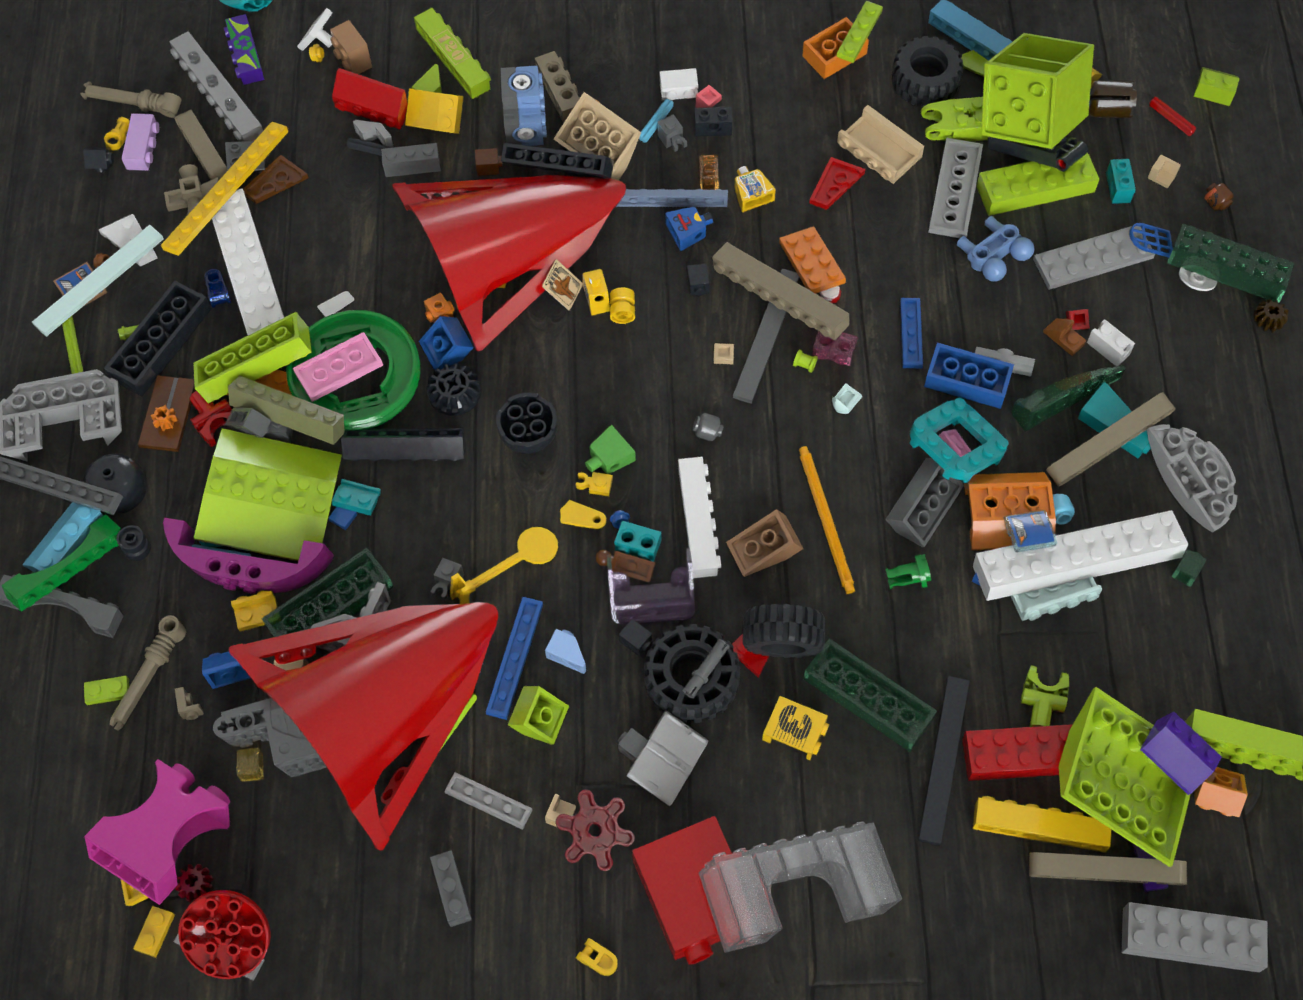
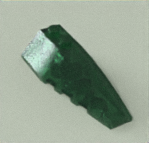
M1122 365L1088 371L1060 380L1041 390L1036 389L1029 397L1018 399L1014 403L1011 414L1026 432L1092 395L1104 382L1110 385L1122 377L1126 368Z

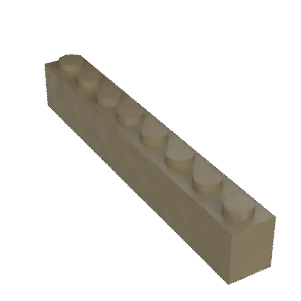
M728 242L712 257L714 269L719 274L726 275L733 282L744 286L748 291L758 294L763 300L773 303L778 309H783L790 313L793 318H798L810 328L817 329L825 337L836 340L849 326L848 312Z

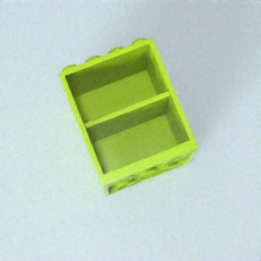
M1023 33L987 61L984 71L982 135L1049 149L1057 145L1088 116L1094 44Z

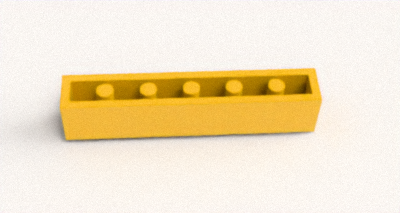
M989 796L978 798L975 804L973 829L1100 852H1106L1110 847L1111 829L1093 817L1083 816V813L1080 812L1064 813L1058 808L1041 809L1035 804L1018 805L1017 802L1012 800H1005L1004 802L995 801V798Z

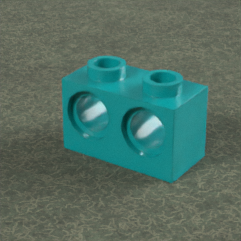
M1110 160L1106 176L1112 204L1131 203L1136 189L1130 160Z
M622 521L614 542L615 551L654 561L661 543V532ZM625 538L632 539L631 542H624L623 540ZM644 544L652 545L650 548L643 547Z

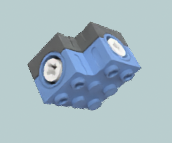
M538 66L501 68V91L506 143L525 146L544 145L543 137H547L542 73H538Z

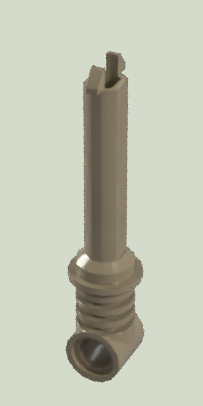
M91 82L85 83V93H80L84 99L90 97L135 105L143 112H160L171 118L177 116L182 101L179 96L173 93L166 92L164 95L152 93L148 89L135 93L95 86Z
M166 616L159 622V632L155 637L156 640H153V644L145 648L146 660L111 717L110 725L114 726L116 724L114 729L120 730L125 725L158 667L169 662L168 656L170 654L168 652L171 653L172 648L175 646L174 643L181 641L185 637L186 629L175 616Z

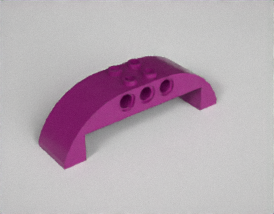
M164 518L163 521L167 541L179 559L202 578L222 585L227 590L235 591L236 588H239L250 594H255L256 591L282 593L295 590L317 578L329 566L334 557L333 553L324 543L305 540L303 541L298 564L192 547L195 543V530L185 521Z

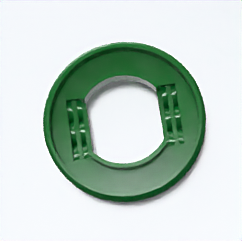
M368 310L342 311L326 316L309 327L312 353L291 362L286 367L287 384L291 395L343 414L344 430L373 428L395 417L406 407L415 394L421 372L418 351L408 331L394 319ZM363 332L374 349L379 347L387 355L389 369L386 378L380 385L381 393L341 403L338 396L331 393L312 402L293 371L294 367Z

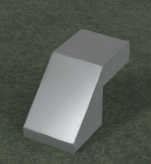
M361 120L353 121L356 134L361 140L371 142L378 138L383 145L393 147L391 135L381 123Z

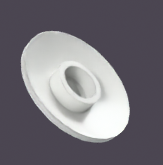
M1186 264L1179 270L1181 280L1193 289L1209 291L1214 289L1217 284L1215 275L1203 266Z

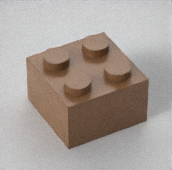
M349 20L330 29L332 35L330 40L335 47L333 52L338 60H342L345 70L360 74L372 68L367 43Z

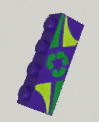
M246 14L225 19L227 27H224L226 37H230V40L227 41L229 49L234 51L231 57L234 65L237 64L238 66L235 68L237 78L242 79L243 85L265 80Z

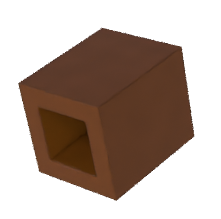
M497 148L475 150L477 176L500 174L499 167H503V163L501 162L502 155L498 156Z

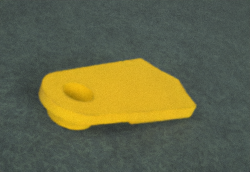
M571 500L560 509V521L562 524L600 529L606 524L604 513ZM596 519L601 520L599 523H594Z

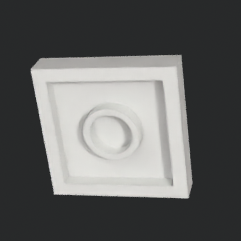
M326 8L314 21L297 47L303 51L315 38L324 43L328 48L332 45L330 40L332 36L323 30L324 24L332 14L329 9Z

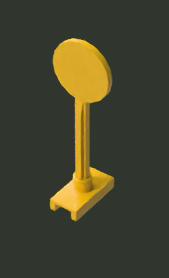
M542 527L526 529L517 541L518 552L466 582L459 573L453 575L450 586L451 599L453 600L458 597L460 604L469 603L470 593L474 592L475 588L522 560L533 564H544L551 561L558 550V541L555 535Z

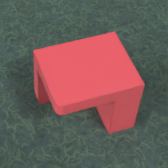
M708 85L696 94V108L713 107L722 100V95Z

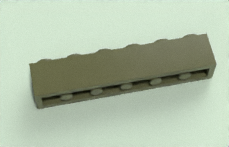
M238 376L228 386L230 406L253 408L272 422L333 445L344 434L343 414L242 376Z

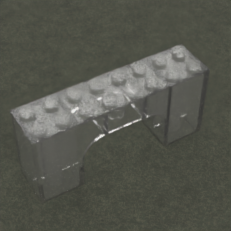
M858 822L850 828L840 826L826 833V830H821L810 837L803 834L795 837L792 841L781 839L769 846L766 843L756 845L751 850L740 848L735 850L733 854L728 855L725 852L714 855L713 859L707 862L705 867L699 872L724 952L766 943L783 929L771 896V884L806 876H817L824 879L834 891L845 923L884 914L902 900L874 822L869 824Z

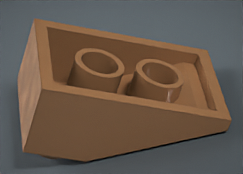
M777 509L726 542L744 577L785 561L803 549L786 515Z

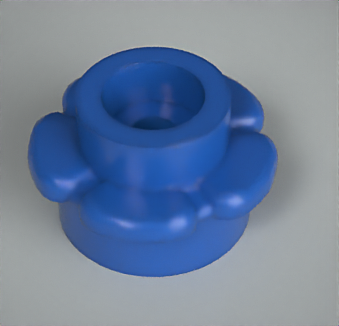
M619 510L610 517V521L616 529H619L622 521L629 522L630 515Z

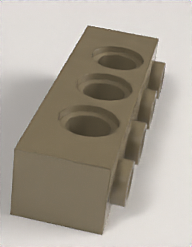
M555 51L536 57L535 66H538V73H542L543 84L561 120L565 122L580 97L577 95L576 85L570 81L571 77L568 70L563 68L562 58L558 57Z

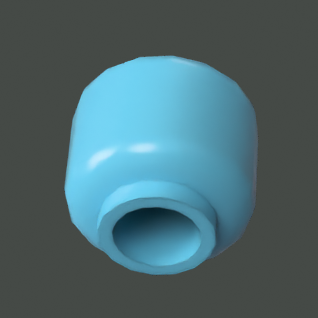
M1053 494L1056 524H1066L1075 513L1073 504L1067 495Z

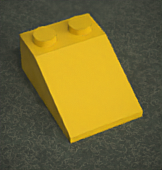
M409 88L405 125L442 132L459 133L464 96Z

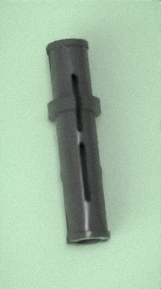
M718 639L699 668L693 671L692 678L685 688L682 689L686 696L694 698L701 686L707 683L708 676L729 649V645L725 641Z

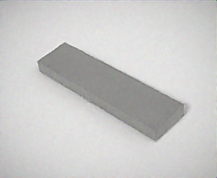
M454 772L445 789L446 794L522 830L532 812L531 807Z

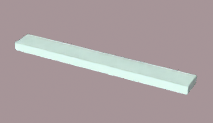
M151 225L147 226L33 320V325L47 337L164 239L163 236Z

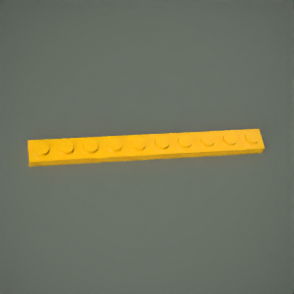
M271 122L161 244L164 251L178 256L284 138L288 133L287 126Z

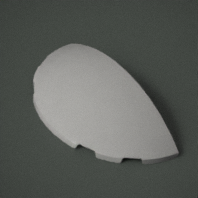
M1169 424L1149 427L1147 434L1153 457L1163 480L1173 496L1185 511L1212 533L1221 528L1230 519L1231 511L1235 509L1237 503V495L1234 494L1233 487L1236 480L1226 458L1210 441L1204 442L1196 436L1197 433L1188 428H1170Z

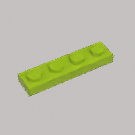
M869 1L865 2L837 52L838 58L854 63L882 13V6Z

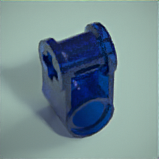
M217 269L208 270L205 273V282L212 308L221 303H231V298L221 272Z

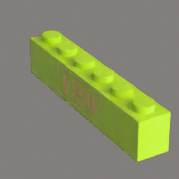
M431 8L414 17L416 30L472 99L490 90L491 78L489 74L481 69L477 59L474 60L472 58L471 52L468 48H464L458 36L455 37L451 27L444 23L440 13H436Z

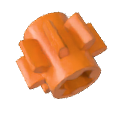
M166 405L159 408L156 407L154 414L151 415L155 428L160 426L163 431L173 428L174 422L178 421L174 409L168 410Z

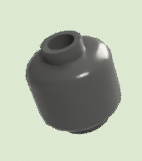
M702 413L700 416H696L692 430L695 431L696 437L707 441H714L717 436H721L723 425H720L721 420L719 417Z

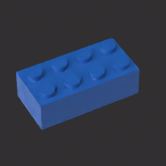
M937 343L924 387L1001 409L1014 364Z

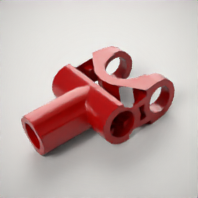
M195 391L189 399L199 414L190 419V421L204 441L213 447L217 445L214 439V432L217 428L226 426V421H224L223 417L228 419L232 408L225 399L216 404L213 401L207 403L198 391Z

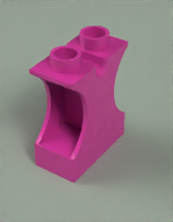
M158 759L155 762L157 784L149 799L139 808L127 814L102 817L85 835V841L91 860L160 905L178 885L175 864L183 847L201 833L229 828L228 805L230 800L222 790L215 786H209L207 790L198 786L194 792L189 794V787L195 782L193 774L181 764H175L171 768Z

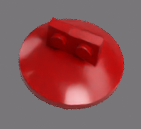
M229 890L211 891L196 898L183 913L178 930L180 946L187 960L207 976L220 979L238 978L253 971L264 959L269 949L271 938L269 923L262 909L247 896Z

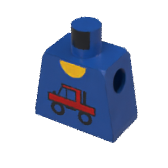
M695 207L665 213L666 226L680 251L705 238L706 225L713 223L710 213L700 216Z

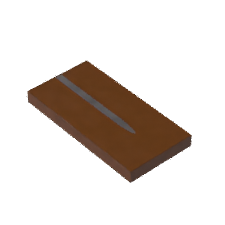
M157 375L138 442L140 448L179 452L192 404L189 398L195 392L194 379ZM164 405L167 406L168 410L173 408L178 421L174 422L173 428L165 429V431L160 426L155 428L151 415L156 410L155 408L163 407Z

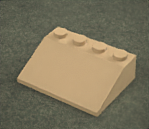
M584 92L554 137V140L572 152L603 155L613 159L614 165L611 179L619 180L628 167L641 132Z

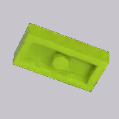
M121 676L85 682L84 697L86 705L122 700L129 688V678Z

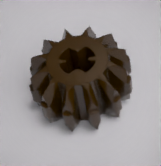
M1269 298L1266 302H1260L1254 310V321L1258 322L1257 327H1264V332L1270 329L1273 333L1276 329H1282L1284 324L1287 323L1289 310L1284 309L1285 304H1278V299L1272 302Z

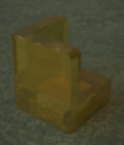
M259 748L237 751V776L242 782L263 779V754Z

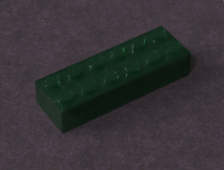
M1186 224L1182 225L1167 262L1168 264L1179 268L1182 267L1187 271L1195 272L1198 275H1203L1259 297L1270 298L1273 302L1278 299V303L1288 286L1295 264L1286 259L1270 255L1267 252L1256 250L1250 246L1242 245Z
M365 548L261 619L273 637L311 629L313 624L343 614L354 615L364 606H367L369 592L372 588H375L377 582L385 584L387 591L394 587L388 574L368 548Z
M830 638L825 643L822 652L815 656L804 673L803 680L909 752H911L924 734L937 710Z

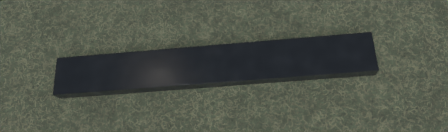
M948 676L918 839L921 842L938 846L942 842L969 680Z

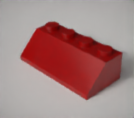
M341 68L337 70L332 94L334 105L337 109L368 118L373 122H380L389 127L401 129L406 120L408 105L405 90Z

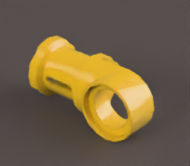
M118 118L115 129H112L104 137L106 147H111L113 151L120 149L124 141H126L130 120L127 118ZM111 138H115L116 140H118V142L116 144H110L108 143V140Z

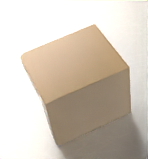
M1160 155L1153 165L1148 179L1168 188L1175 179L1181 165Z
M555 794L545 816L546 823L556 827L555 820L560 814L573 816L576 806L560 800V795Z

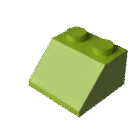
M1202 67L1194 97L1230 106L1236 93L1239 77Z
M524 686L508 725L525 736L554 745L569 705L540 686Z

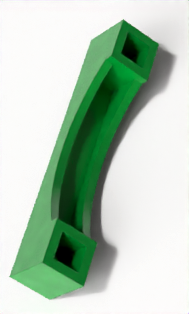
M105 514L89 525L90 532L85 540L65 559L49 568L32 574L21 575L19 573L2 584L6 598L21 612L31 607L36 601L50 594L52 590L67 582L72 576L84 570L92 562L100 559L114 547L119 546L116 539L121 528Z

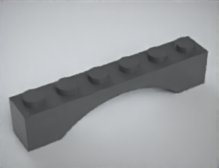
M3 575L0 581V605L19 610L6 598L2 588V584L16 575H12V577ZM57 587L50 594L45 595L32 605L53 604L71 609L85 619L94 633L111 638L114 637L123 618L119 607L115 604L107 603L105 605L95 598L88 597L85 599L75 592H62Z

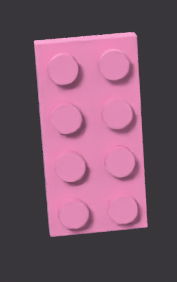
M363 332L294 367L293 371L313 402L383 366V363Z

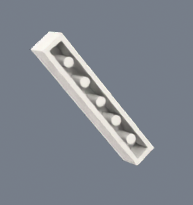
M703 457L678 459L693 578L717 576L718 568H721L720 556H716L715 549H718V538L713 537V531H716L715 518L711 519L710 512H713V502L708 500V494H711L710 482H706L705 476H708V466L703 464Z

